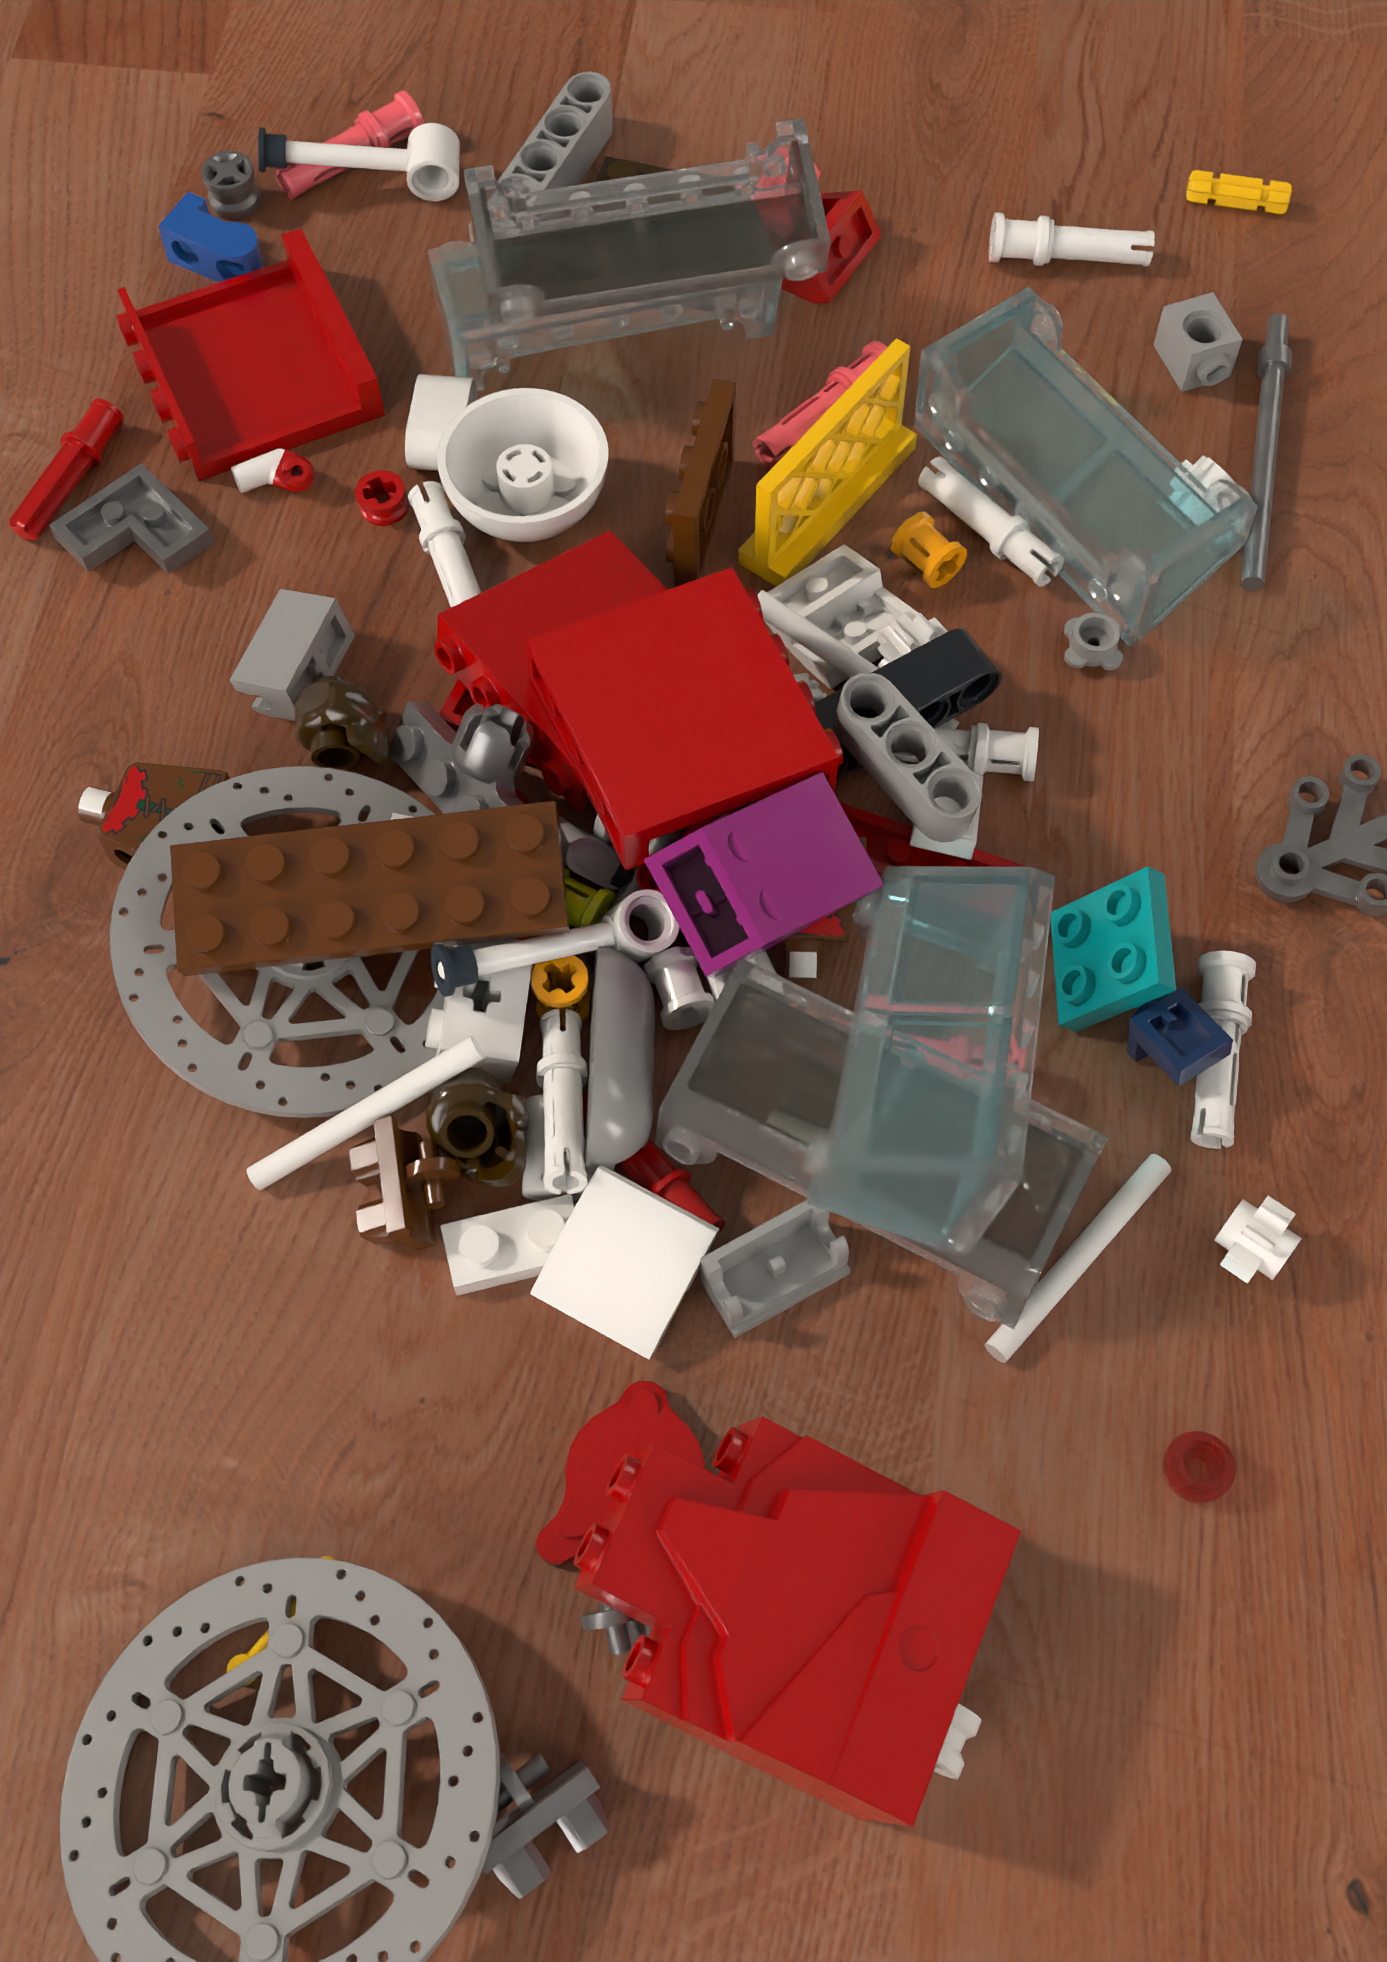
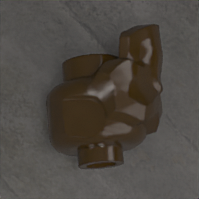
M326 676L317 680L316 683L305 687L296 697L295 735L302 747L311 752V760L315 765L322 768L346 769L359 762L360 752L376 761L380 770L392 764L391 743L385 728L388 713L383 704L378 702L363 686L358 683H351L340 676Z
M469 1067L435 1087L428 1098L426 1128L432 1141L437 1143L438 1148L450 1156V1158L458 1161L461 1176L470 1181H476L480 1185L495 1188L507 1187L521 1179L526 1165L525 1135L529 1127V1116L520 1092L507 1089L506 1085L494 1075L481 1068Z

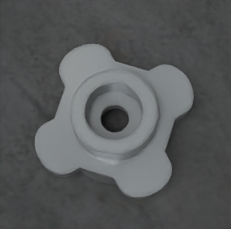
M1097 612L1087 613L1079 618L1070 619L1064 627V634L1069 638V648L1064 654L1065 662L1076 669L1084 666H1102L1106 670L1118 668L1123 660V654L1118 650L1119 638L1123 631L1121 625L1110 616ZM1088 643H1095V644H1097L1098 646H1092V645H1089Z

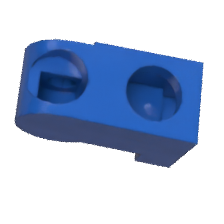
M187 192L158 225L169 262L218 283L264 268L258 237L254 229L245 223H227L210 215L206 199L193 193Z

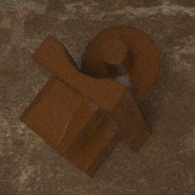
M393 1116L373 1121L375 1137L349 1149L351 1171L356 1181L366 1187L381 1183L382 1189L381 1199L359 1205L358 1210H356L358 1233L362 1238L375 1245L402 1241L416 1250L434 1246L436 1243L431 1209H439L445 1206L444 1189L454 1186L460 1181V1164L452 1158L439 1157L438 1145L435 1141L428 1140L422 1142V1135L419 1133L399 1129L397 1119Z

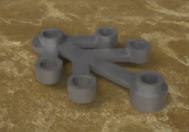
M1356 754L1347 759L1339 775L1342 791L1330 837L1328 840L1309 848L1307 847L1313 818L1320 815L1329 799V789L1322 780L1312 776L1302 777L1294 783L1287 798V804L1291 811L1282 843L1267 847L1259 856L1255 866V876L1259 887L1268 898L1280 903H1291L1303 899L1312 892L1355 905L1361 912L1370 916H1381L1387 913V849L1378 847L1387 842V814L1360 825L1367 795L1374 790L1381 776V767L1373 757L1365 754ZM1351 771L1363 772L1367 775L1368 780L1356 778ZM1309 793L1316 798L1317 802H1307L1299 794ZM1342 862L1375 873L1366 875L1360 882L1325 869ZM1279 865L1290 867L1297 874H1288ZM1375 889L1381 892L1385 900L1373 899L1366 890Z

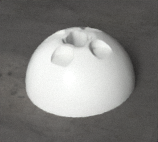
M509 389L489 394L474 401L451 420L439 442L437 467L448 498L460 514L472 525L500 539L515 542H534L563 533L578 523L592 508L605 482L608 469V443L598 420L577 401L557 392L543 389Z

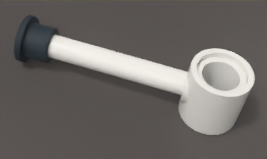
M426 123L416 127L409 135L407 149L287 141V135L266 133V128H259L258 164L260 172H266V167L287 168V163L407 171V185L409 189L419 198L428 201L448 199L455 194L459 186V138L453 130L442 124Z
M644 889L632 893L609 909L602 917L600 923L570 929V933L537 936L472 950L469 945L447 949L443 944L433 945L431 950L432 970L440 993L447 997L452 996L457 987L477 983L478 976L595 951L598 947H612L617 951L625 953L640 964L668 948L678 935L679 925L662 893ZM630 915L639 917L648 928L647 941L639 939L631 931L629 926Z

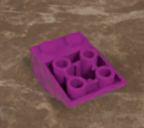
M823 772L706 825L644 859L706 977L715 978L884 887L882 880Z

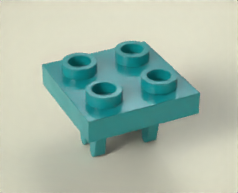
M1147 866L1050 912L1058 1026L1076 1033L1133 1008L1139 1009L1143 1004L1154 999L1162 1000L1172 994L1173 991H1176L1165 874Z

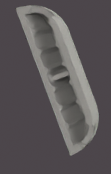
M598 947L594 952L592 963L584 1147L585 1172L589 1176H593L600 1165L614 1171L615 1164L628 1159L640 1148L643 1149L649 1140L653 1121L654 993L648 977L639 964L625 953L617 951L612 947Z

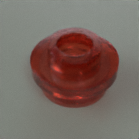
M1202 1431L1186 1432L1175 1438L1165 1451L1162 1464L1165 1480L1173 1492L1182 1499L1198 1504L1210 1503L1221 1498L1230 1489L1235 1478V1462L1229 1448L1218 1437ZM1189 1458L1202 1460L1209 1469L1208 1479L1198 1480L1193 1478L1186 1469V1460Z

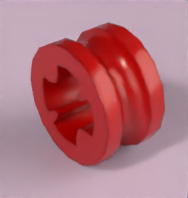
M386 470L373 471L363 476L356 485L355 498L359 505L360 514L365 521L372 525H393L401 521L407 514L409 509L408 496L405 491L404 482L399 475ZM385 493L386 497L390 500L379 504L374 496Z

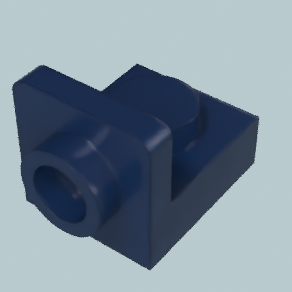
M1181 987L1162 1000L1154 999L1143 1004L1134 1013L1129 1022L1127 1053L1135 1062L1149 1055L1179 1087L1229 1056L1233 1039Z

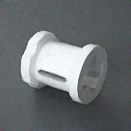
M678 946L663 950L651 957L650 961L643 966V970L650 983L656 985L664 1007L660 1012L662 1024L670 1030H681L696 1026L713 1016L717 1010L714 996L710 993H705L696 970L699 962L691 947Z

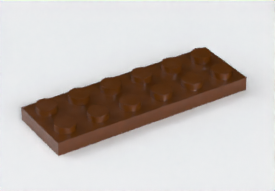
M555 801L170 845L177 971L183 976L430 949L433 945L443 944L447 947L570 933L559 814Z

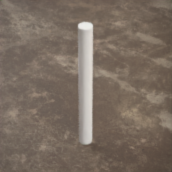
M761 590L757 595L762 607L763 619L848 677L851 678L859 673H869L879 669L764 590ZM952 719L937 728L955 730L960 722Z
M469 1036L248 1167L247 1174L251 1183L256 1189L263 1190L373 1125V1121L385 1118L483 1060L485 1055L482 1048L473 1036Z
M1157 1154L1149 1155L985 1343V1348L995 1359L1002 1363H1006L1169 1175L1171 1167L1165 1159Z

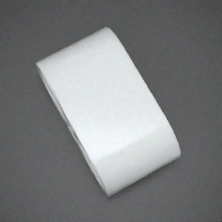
M424 374L417 376L405 435V458L409 469L438 471L437 451L444 430L461 410L477 400V384L474 378Z

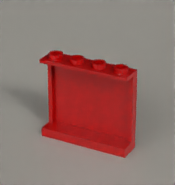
M301 228L281 235L287 260L136 311L125 287L117 289L124 312L115 315L122 336L127 347L138 345L140 350L133 352L132 355L144 385L152 382L155 383L157 389L151 390L149 393L162 424L172 421L175 428L167 430V434L179 463L187 460L190 461L198 481L230 471L232 466L279 448L289 450L385 416L378 378Z
M611 530L439 613L437 642L434 644L435 655L440 666L447 674H455L470 691L474 704L479 703L483 705V711L486 707H491L495 704L505 706L522 715L524 723L527 722L533 726L535 744L529 759L542 772L543 779L548 788L555 795L563 796L577 813L586 809L588 794L529 676L526 639L668 590Z
M733 567L526 639L529 676L625 871L645 863L644 859L649 857L650 840L768 797L823 772L833 792H835L838 765L843 763V753L839 740L831 728L823 729L815 715V701L809 686L804 680L796 681L789 669V657L783 640L777 633L770 635L763 622V611L757 594L751 587L746 589L743 587Z

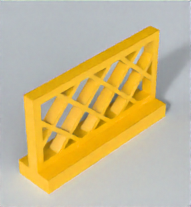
M896 338L756 484L755 532L738 549V564L774 586L780 585L804 570L915 450L917 433L901 425L911 346Z

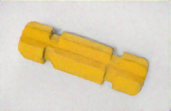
M1194 170L1191 172L1188 180L1186 200L1191 203L1207 205L1208 199L1215 200L1214 206L1257 211V207L1260 206L1264 207V213L1282 215L1288 209L1292 187L1290 183L1284 181L1270 180L1269 185L1262 184V178L1221 173L1220 178H1213V172Z

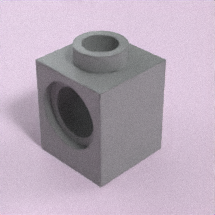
M1212 292L1164 306L1153 346L1181 392L1204 385L1212 386L1224 379L1231 378L1243 339Z

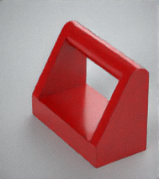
M863 191L810 194L793 231L785 239L773 232L749 260L747 269L750 274L811 303H830L882 236ZM808 220L819 224L798 252L783 253Z

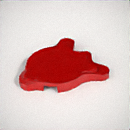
M638 1381L629 1385L618 1402L592 1417L579 1430L570 1445L565 1466L566 1489L563 1503L556 1516L539 1532L536 1539L539 1556L550 1566H563L574 1561L579 1545L593 1523L602 1525L613 1501V1498L606 1495V1488L616 1465L625 1454L633 1457L636 1450L656 1443L705 1469V1461L699 1442L691 1429L670 1408L666 1392L658 1384L650 1381Z

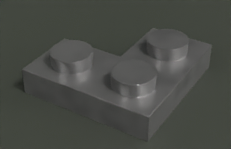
M142 463L49 524L55 539L88 573L134 541L168 574L214 544L210 529Z

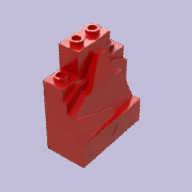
M763 1416L740 1424L738 1429L735 1427L729 1429L722 1439L713 1461V1467L720 1470L718 1476L656 1443L636 1450L633 1457L625 1454L616 1465L606 1488V1495L613 1498L601 1526L597 1523H593L577 1550L574 1565L582 1570L573 1587L652 1628L648 1637L641 1635L636 1640L627 1656L622 1671V1678L629 1682L621 1700L856 1819L913 1827L1021 1530L945 1490L920 1495L810 1436L801 1437Z

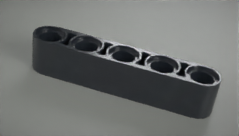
M963 628L948 631L872 672L882 675L889 680L933 729L985 701L995 692L1002 680V674L967 630ZM843 688L815 702V715L823 729L831 728L834 733V719ZM856 706L852 708L856 714L864 718H875L878 716L869 707ZM840 740L843 763L838 765L836 782L864 768ZM757 800V801H754V802H752V803L746 804V805L742 806V808H745V807H747V806H750V805H752V804H754V803H756V802H758V801H760V800Z

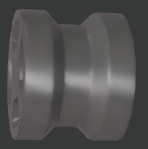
M222 151L206 159L202 165L201 176L208 190V201L212 212L219 218L226 220H240L256 212L260 206L261 196L256 182H254L255 171L250 158L237 151Z

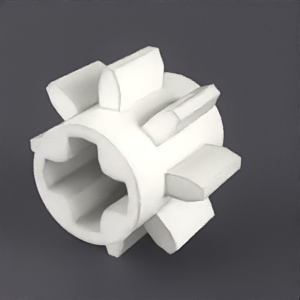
M1270 1196L1266 1197L1258 1209L1243 1199L1214 1240L1229 1250L1220 1265L1246 1283L1250 1281L1257 1270L1273 1280L1302 1239L1287 1229V1226L1296 1214Z

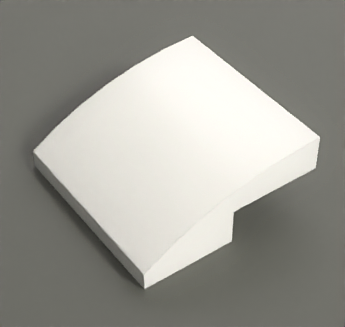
M845 544L767 592L871 663L882 657L881 653L877 650V647L880 646L877 638L879 633H883L886 629L887 623L893 618L897 619L903 616L904 612L911 611L915 616L918 614L913 608L883 588L881 572L878 567ZM766 622L769 628L781 637L789 651L828 688L832 689L849 678Z
M600 1165L561 1231L530 1294L641 1356L650 1359L656 1352L684 1294L691 1287L700 1269V1258L707 1255L719 1228Z

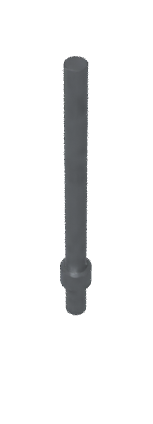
M1281 313L1273 314L1268 318L1265 346L1260 349L1258 354L1257 374L1262 380L1241 586L1249 591L1260 590L1264 587L1283 386L1284 379L1291 372L1292 351L1287 346L1290 319L1287 315Z

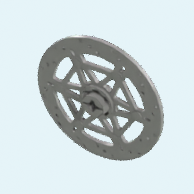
M311 766L259 770L233 777L194 795L168 814L140 844L120 881L112 909L110 955L115 983L122 1004L133 1026L146 1045L167 1067L197 1089L227 1104L268 1115L297 1118L335 1116L375 1093L376 1089H382L436 1057L437 1049L425 1048L423 1045H425L431 1009L443 1010L444 996L440 993L439 989L424 1013L411 1025L404 1024L392 1010L419 950L404 951L385 991L377 989L361 960L368 956L254 968L259 970L251 1003L247 1006L239 1001L217 973L199 975L241 1027L233 1043L223 1044L209 1035L190 1017L176 998L167 978V973L170 970L177 969L175 930H165L161 927L166 903L172 892L170 845L246 837L248 835L243 831V825L254 820L289 813H316L336 816L341 820L339 826L391 820L392 813L412 817L436 814L401 790L379 780L353 772ZM364 811H368L369 816L367 820L360 822L361 814ZM211 825H218L224 834H218ZM156 949H162V950H164V951L161 952V953H152V954L145 953V952L148 951V950H156ZM138 973H143L142 976H136ZM346 975H352L369 1007L361 1009L334 987L333 984ZM277 982L292 988L293 991L274 1017L270 1020L263 1018L262 1015L270 984ZM312 992L319 994L345 1016L343 1019L299 1024L289 1023ZM133 998L138 999L136 1002L130 1001ZM472 999L474 1003L473 1011L481 1012L483 1000ZM181 1020V1023L176 1024L174 1021ZM362 1034L374 1049L372 1053L361 1058L322 1067L282 1066L273 1064L269 1060L276 1044L280 1042ZM390 1042H398L405 1052H398ZM186 1044V1047L181 1048L179 1045ZM250 1057L251 1061L245 1071H241L239 1067L243 1059ZM191 1068L196 1069L194 1072H189L188 1070ZM326 1077V1078H328L329 1080H328V1081H322V1078ZM258 1085L264 1086L263 1089H258L256 1087ZM348 1085H353L354 1088H353V1089H348L347 1086H348ZM284 1101L285 1103H287L284 1106L279 1105V1102Z
M288 1558L242 1567L212 1579L190 1591L166 1608L126 1647L104 1677L78 1729L66 1769L60 1812V1847L65 1883L75 1917L87 1943L100 1962H117L116 1960L120 1955V1962H172L173 1960L175 1962H200L172 1943L152 1922L146 1912L147 1901L166 1887H170L240 1935L239 1962H288L289 1939L293 1934L373 1882L378 1881L393 1892L394 1901L391 1907L366 1933L347 1947L318 1962H352L354 1956H357V1962H383L382 1957L386 1952L388 1953L386 1962H426L446 1938L473 1892L490 1848L497 1817L500 1789V1750L489 1696L476 1664L461 1639L448 1623L423 1599L397 1581L374 1570L349 1562L324 1558ZM346 1573L344 1579H341L342 1574ZM245 1579L244 1584L240 1586L241 1581ZM272 1587L271 1592L267 1593L268 1589ZM365 1594V1598L360 1601V1597ZM296 1598V1613L291 1618V1603ZM322 1618L333 1619L353 1625L373 1635L386 1644L405 1664L408 1670L406 1678L389 1690L381 1691L315 1651L313 1648V1638L316 1622ZM380 1618L379 1623L374 1625L375 1620ZM433 1620L432 1627L427 1628L428 1622ZM263 1621L269 1622L268 1645L266 1649L187 1699H182L171 1691L170 1683L178 1672L213 1643L252 1624ZM210 1626V1630L206 1633V1629ZM439 1652L437 1659L433 1660V1655ZM287 1667H292L296 1714L292 1718H273L284 1670ZM321 1672L359 1695L362 1699L361 1705L317 1723L313 1674ZM263 1674L252 1720L248 1726L237 1724L210 1713V1707ZM439 1683L440 1687L435 1692L422 1698V1694L426 1689ZM144 1695L150 1699L151 1705L148 1709H144L138 1704L139 1696ZM483 1715V1720L477 1723V1717ZM378 1719L380 1722L379 1729L344 1761H341L333 1744L334 1738ZM432 1720L437 1733L440 1753L439 1798L428 1842L424 1847L416 1848L401 1836L407 1735L419 1725ZM197 1726L230 1738L231 1744L218 1765L215 1766L188 1738V1733L192 1727ZM142 1731H147L159 1741L148 1842L130 1855L124 1856L119 1821L124 1773L137 1735ZM92 1737V1741H91V1743L88 1745V1741H89V1739ZM303 1738L312 1746L308 1752L302 1743ZM472 1748V1755L467 1757V1750ZM386 1750L383 1815L377 1820L347 1790V1785L377 1756ZM182 1758L209 1785V1792L171 1825L177 1761ZM286 1777L285 1789L274 1791L270 1798L272 1786L282 1785ZM458 1777L459 1782L453 1787L452 1782ZM107 1790L106 1797H104L103 1794ZM339 1811H343L372 1840V1846L368 1852L363 1853L327 1838L326 1833ZM214 1815L222 1832L221 1839L177 1857V1847ZM247 1826L250 1829L253 1837L245 1830ZM476 1833H479V1840L477 1842H474V1835ZM315 1852L350 1867L348 1876L295 1909L294 1903L307 1853ZM79 1853L78 1859L75 1860L76 1854ZM238 1854L242 1898L241 1908L239 1910L234 1909L193 1880L194 1872ZM454 1858L455 1865L450 1868L449 1862ZM282 1859L283 1867L272 1911L269 1916L264 1917L260 1863L263 1860ZM419 1871L427 1876L429 1885L426 1888H422L414 1883L412 1880L414 1872ZM130 1879L129 1887L115 1896L116 1888ZM117 1920V1926L113 1929V1924ZM420 1942L421 1948L419 1952L415 1953L414 1947L416 1943Z

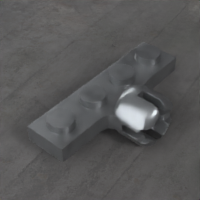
M408 702L393 736L391 756L444 814L523 805L515 792V779L521 775L535 740L533 726L527 722L524 723L522 715L499 704L486 707L483 711L484 706L476 703L465 712L456 733L427 702Z

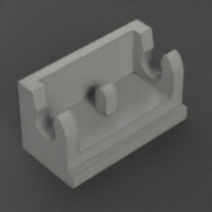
M286 589L279 590L230 678V682L236 691L248 695L261 696L257 697L251 706L254 711L274 718L295 721V699L305 687L316 683L320 678L335 675L355 637L336 598Z
M819 1193L700 1258V1282L734 1339L850 1274L851 1269L847 1265L849 1257L847 1241L844 1236L837 1239L834 1236L828 1223L830 1219L828 1207Z

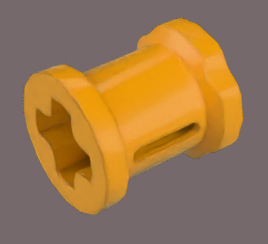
M918 512L913 517L904 521L892 538L891 551L899 558H908L923 572V581L931 588H939L949 582L959 572L967 557V549L959 542L950 543L934 528V519L926 512Z
M572 955L536 963L530 977L532 991L537 997L536 1013L539 1019L548 1011L560 1009V1029H566V1009L574 1011L573 1004H575V1012L581 1017V1023L583 1024L590 1015L591 995L587 989L589 985L587 968L582 960ZM548 972H550V978H551V980H548V976H547V973H548Z

